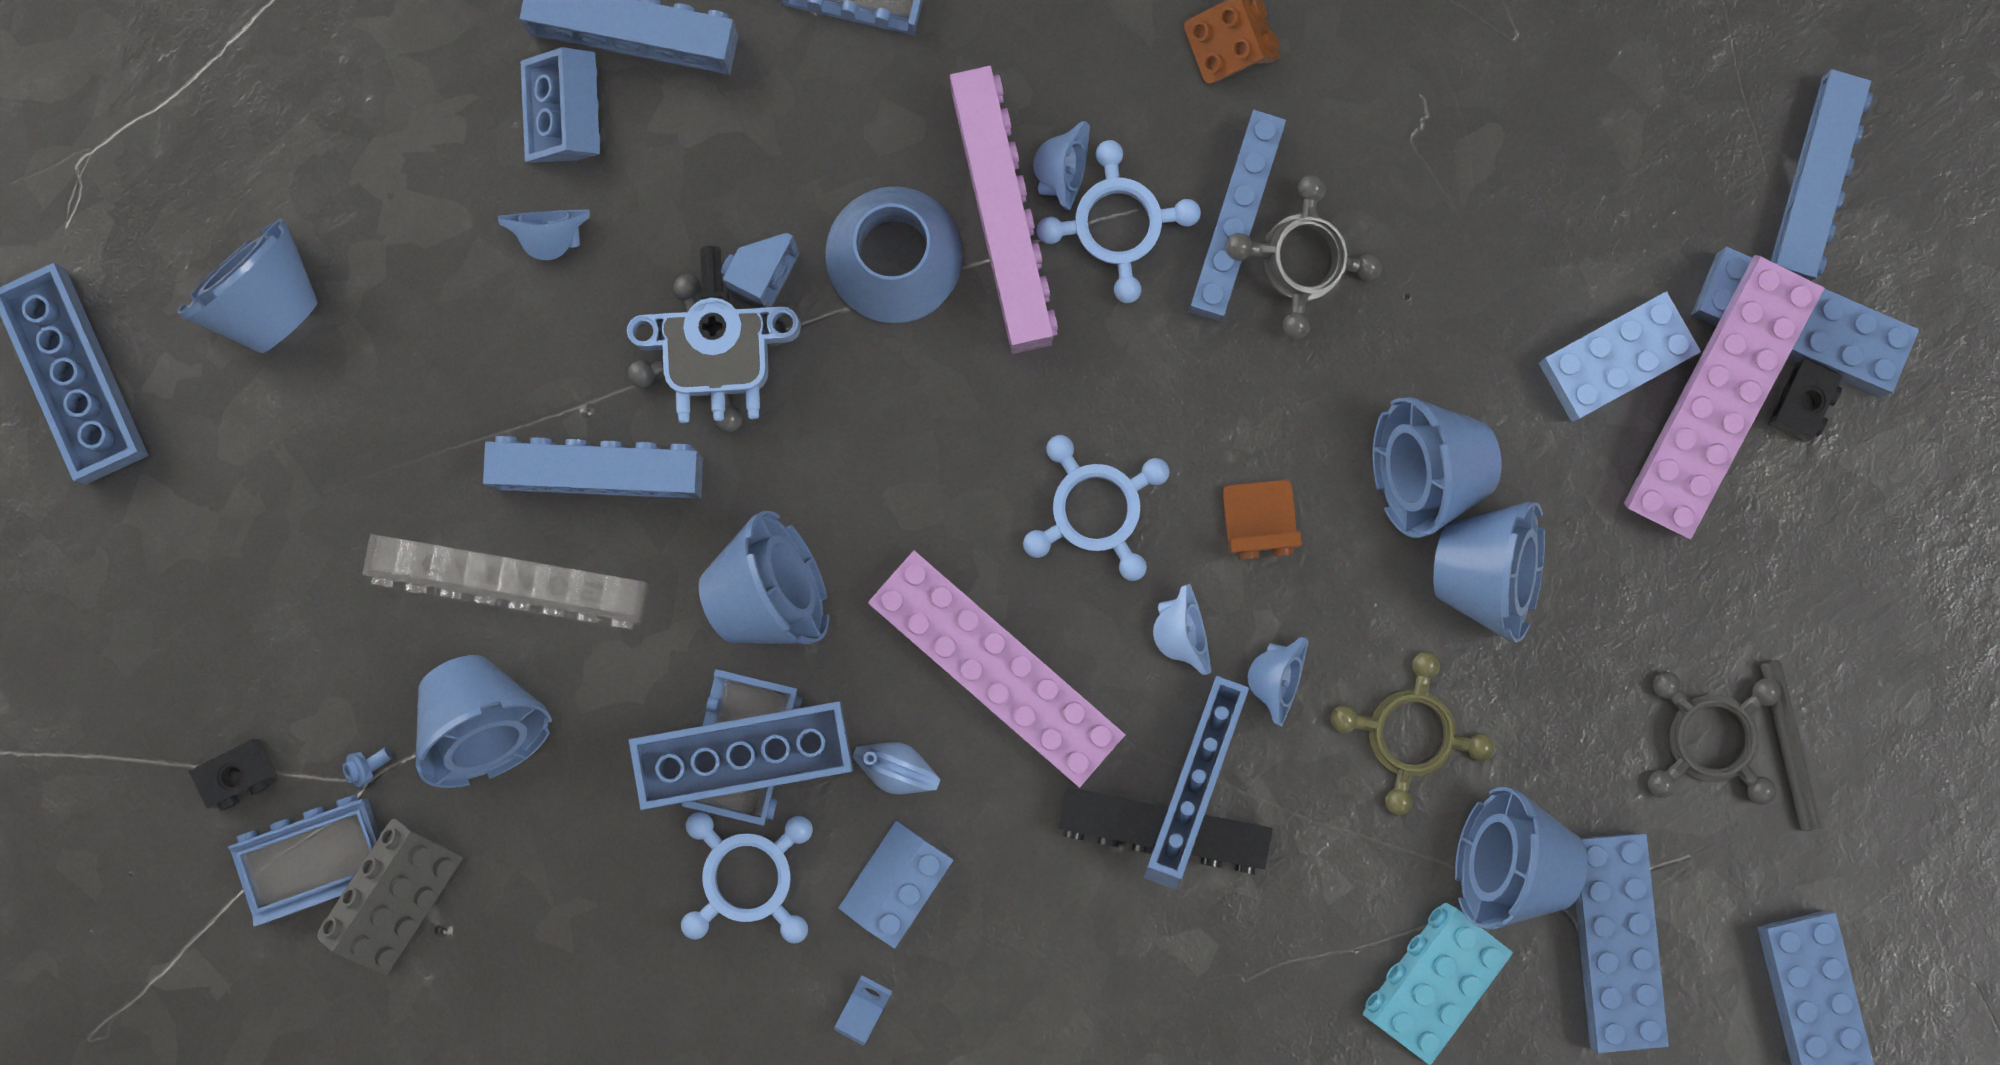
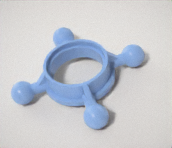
M1106 140L1100 143L1096 149V159L1099 164L1104 166L1106 180L1095 184L1084 194L1077 208L1076 220L1061 222L1055 217H1045L1038 223L1036 233L1038 238L1046 244L1057 243L1065 235L1078 234L1080 242L1092 256L1106 263L1117 264L1119 279L1114 285V294L1119 301L1132 303L1141 295V284L1133 277L1131 262L1142 258L1154 247L1159 238L1162 223L1176 221L1181 226L1189 227L1198 222L1201 210L1199 205L1191 199L1179 201L1174 208L1160 209L1155 196L1144 185L1131 179L1119 177L1118 164L1122 161L1123 149L1116 141ZM1110 194L1129 195L1138 200L1147 212L1149 219L1148 233L1144 240L1133 249L1123 252L1107 250L1101 247L1090 234L1088 228L1089 212L1099 199Z
M1064 435L1052 437L1046 446L1047 454L1051 460L1061 463L1068 475L1062 480L1054 496L1053 515L1056 525L1044 532L1040 530L1029 532L1023 541L1025 552L1034 558L1043 557L1049 552L1051 543L1064 536L1073 545L1089 551H1104L1113 548L1121 560L1119 563L1120 574L1129 581L1141 579L1147 570L1146 561L1142 556L1132 553L1125 540L1134 531L1140 515V500L1137 491L1148 484L1158 486L1165 483L1170 473L1167 463L1162 459L1152 458L1145 462L1140 474L1129 479L1124 473L1108 465L1090 464L1079 467L1072 456L1074 453L1072 441ZM1091 478L1105 479L1114 483L1122 491L1127 503V515L1122 527L1113 535L1101 539H1092L1079 534L1070 525L1065 511L1066 499L1070 491L1084 480Z
M695 812L691 814L686 821L687 833L694 839H703L712 849L704 864L702 875L703 888L709 903L700 912H689L683 917L681 921L683 934L687 938L694 940L704 937L708 932L709 922L718 913L740 922L757 921L771 914L781 925L780 933L785 941L793 944L803 941L808 934L806 921L800 916H791L781 905L788 894L791 881L790 867L784 852L794 843L801 844L810 839L813 832L811 822L804 816L790 818L785 825V833L776 842H772L766 837L749 833L734 835L722 840L713 830V820L707 813ZM737 847H757L765 851L773 859L777 867V888L773 896L759 907L745 909L734 906L722 896L718 888L717 870L719 864L728 852Z

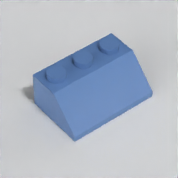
M561 47L520 61L525 162L573 161L600 154L599 102L597 100L595 52Z
M784 233L740 247L735 256L729 254L722 266L721 273L725 274L723 281L730 294L755 308L772 307L800 254L794 237Z
M896 820L838 909L895 949L954 858Z

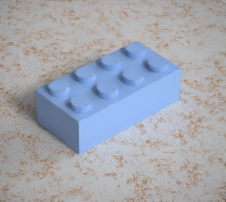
M1666 291L1545 357L1538 364L1573 423L1692 358L1701 351Z

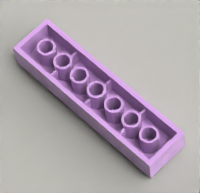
M991 65L950 74L951 93L1011 354L1052 346L1053 336L1057 335L1058 326L1054 310L1047 311L1046 302H1050L1046 276L1039 277L1038 269L1042 268V256L1038 242L1032 243L1030 236L1034 235L1033 229H1035L1031 209L1024 210L1023 202H1027V192L1023 175L1016 176L1015 169H1019V157L1015 141L1008 143L1007 136H1011V122L1007 108L1001 109L999 104L1004 102L1000 75L993 76Z
M1754 255L1623 503L1628 509L1692 539L1825 289L1824 287L1761 256Z
M915 550L868 602L873 609L1077 787L1080 788L1126 735Z

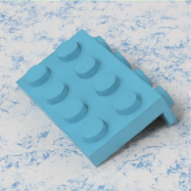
M1444 903L1441 907L1433 910L1424 930L1410 941L1407 953L1399 963L1390 968L1386 976L1387 980L1381 988L1368 998L1363 1015L1428 1065H1431L1512 956L1513 952L1484 929L1473 925L1457 908Z

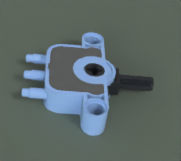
M702 247L700 250L702 293L696 294V304L688 312L635 316L627 326V335L631 342L641 350H663L664 376L666 382L676 392V412L679 423L689 422L691 396L711 395L713 420L723 421L725 395L743 393L746 394L748 418L758 419L760 409L759 389L767 381L769 372L767 344L787 343L796 339L801 330L800 320L794 311L788 307L735 309L730 304L728 292H723L720 247ZM786 316L793 319V326L788 332L779 333L775 330V323L780 317ZM716 321L723 328L717 330L716 336L712 337L706 328H711L712 322ZM646 324L653 327L651 338L647 341L637 340L636 333L638 328Z

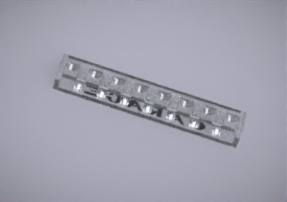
M370 534L362 574L372 577L371 584L392 588L393 581L406 583L405 590L425 594L427 587L441 589L440 596L460 600L462 593L475 595L474 602L495 606L496 599L509 601L508 608L529 612L530 605L544 607L542 614L562 618L564 611L578 613L577 620L598 623V617L612 619L611 626L632 629L633 623L642 625L649 583L645 581Z

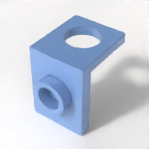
M861 975L834 1030L864 1046L892 991ZM865 988L876 991L880 996L869 993Z

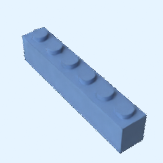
M1833 69L1827 72L1821 80L1771 262L1810 281L1817 278V275L1821 276L1825 269L1827 256L1823 255L1826 242L1830 243L1836 230V223L1832 222L1835 210H1840L1843 204L1845 190L1841 188L1844 178L1850 176L1854 166L1855 158L1850 157L1853 145H1858L1863 134L1864 126L1860 124L1862 113L1868 111L1873 97V93L1869 92L1871 80Z
M1253 109L1188 311L1190 313L1221 322L1225 315L1241 261H1236L1228 256L1225 249L1226 241L1235 233H1244L1250 236L1286 123L1285 119Z
M1216 676L1143 877L1144 879L1174 890L1178 889L1249 687Z

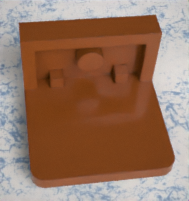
M1226 0L1188 19L1184 23L1185 32L1206 83L1214 84L1253 64H1270L1281 58L1278 52V39L1268 26L1265 18L1267 10L1261 0Z
M1288 480L1228 485L1223 489L1229 555H1238V560L1259 558V552L1273 551V557L1294 555V549L1302 546L1301 533L1297 532L1292 484Z

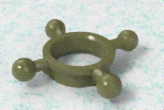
M1429 651L1420 652L1413 659L1412 667L1417 675L1414 690H1404L1388 696L1377 706L1372 717L1358 715L1348 705L1336 707L1330 717L1333 728L1338 732L1348 733L1355 728L1368 731L1370 747L1377 760L1386 769L1397 774L1395 788L1389 791L1385 798L1387 810L1396 816L1407 814L1413 806V798L1408 792L1411 777L1424 776L1436 771L1448 760L1453 749L1468 752L1472 759L1479 762L1489 760L1495 752L1494 741L1488 735L1476 734L1471 738L1457 736L1455 722L1447 706L1440 699L1428 693L1431 678L1436 676L1440 670L1439 658ZM1407 702H1417L1430 707L1438 715L1443 726V741L1439 751L1430 760L1416 765L1403 763L1393 757L1388 751L1383 738V728L1388 715L1396 707Z

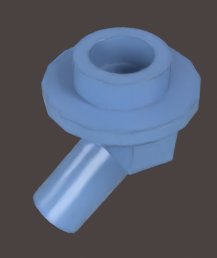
M384 747L368 759H365L362 752L348 754L346 763L343 764L345 778L349 783L353 782L356 787H362L372 781L373 771L393 759L392 752L387 747Z

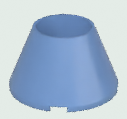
M907 187L878 188L855 198L835 219L826 243L827 271L837 294L858 314L882 323H906L918 320L939 308L954 290L962 270V240L953 218L935 199L923 192ZM883 223H906L917 229L927 243L925 254L920 263L910 272L900 276H883L870 270L861 260L860 251L865 237L871 230Z
M282 218L260 231L263 234L251 243L246 241L224 260L189 295L193 301L187 307L182 304L177 313L191 323L261 354L273 348L296 329L314 310L318 301L289 226Z
M1397 398L1390 402L1392 406L1387 412L1381 413L1376 425L1373 439L1375 483L1377 490H1384L1389 507H1385L1384 510L1394 526L1409 537L1421 538L1435 533L1496 490L1502 470L1501 452L1494 432L1485 422L1416 398Z
M1528 501L1448 523L1444 527L1437 545L1433 574L1436 597L1511 642H1520L1525 637L1530 627V623L1524 622L1528 609H1536L1545 553V528H1539L1537 516H1543L1541 506L1537 502Z
M762 511L751 517L699 579V596L704 613L716 633L727 642L809 645L820 641L827 633L829 615L823 614L822 601L828 597L817 563L796 529L792 525L785 527L777 520L780 518V515L775 512Z
M468 655L449 660L430 671L422 679L418 687L417 772L425 783L440 788L470 785L468 779L487 774L489 779L494 778L519 765L540 748L550 733L547 726L548 723L552 722V718L547 708L486 657Z
M1498 787L1489 791L1491 796L1484 803L1477 802L1470 812L1457 848L1455 880L1461 881L1463 898L1459 897L1458 901L1466 918L1477 927L1497 929L1569 908L1579 897L1587 874V853L1581 838L1520 791L1506 787Z

